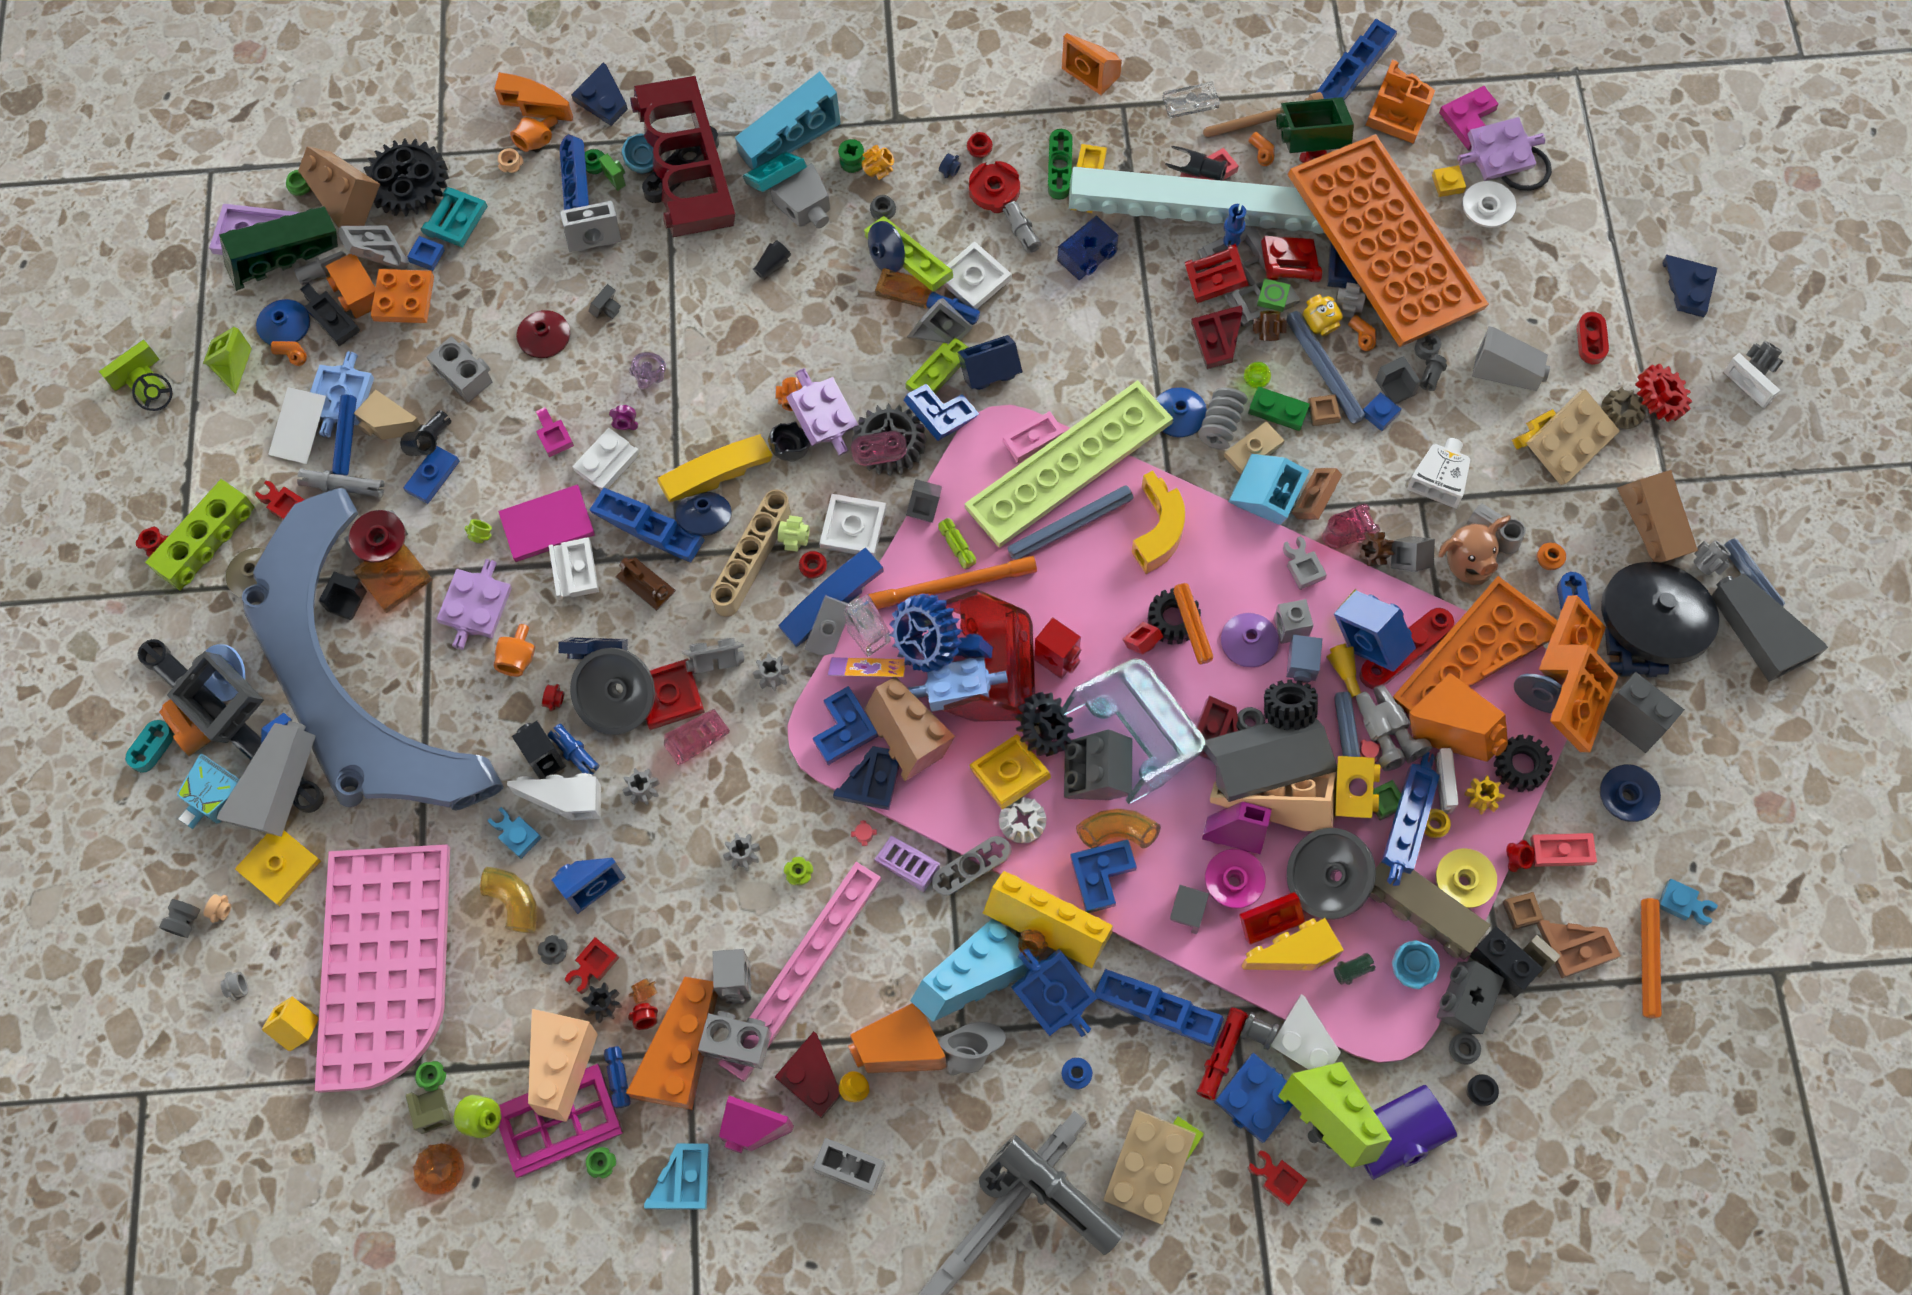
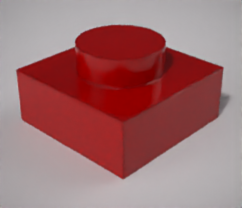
M1142 622L1122 640L1127 648L1143 655L1145 652L1152 650L1156 643L1164 636L1159 628Z

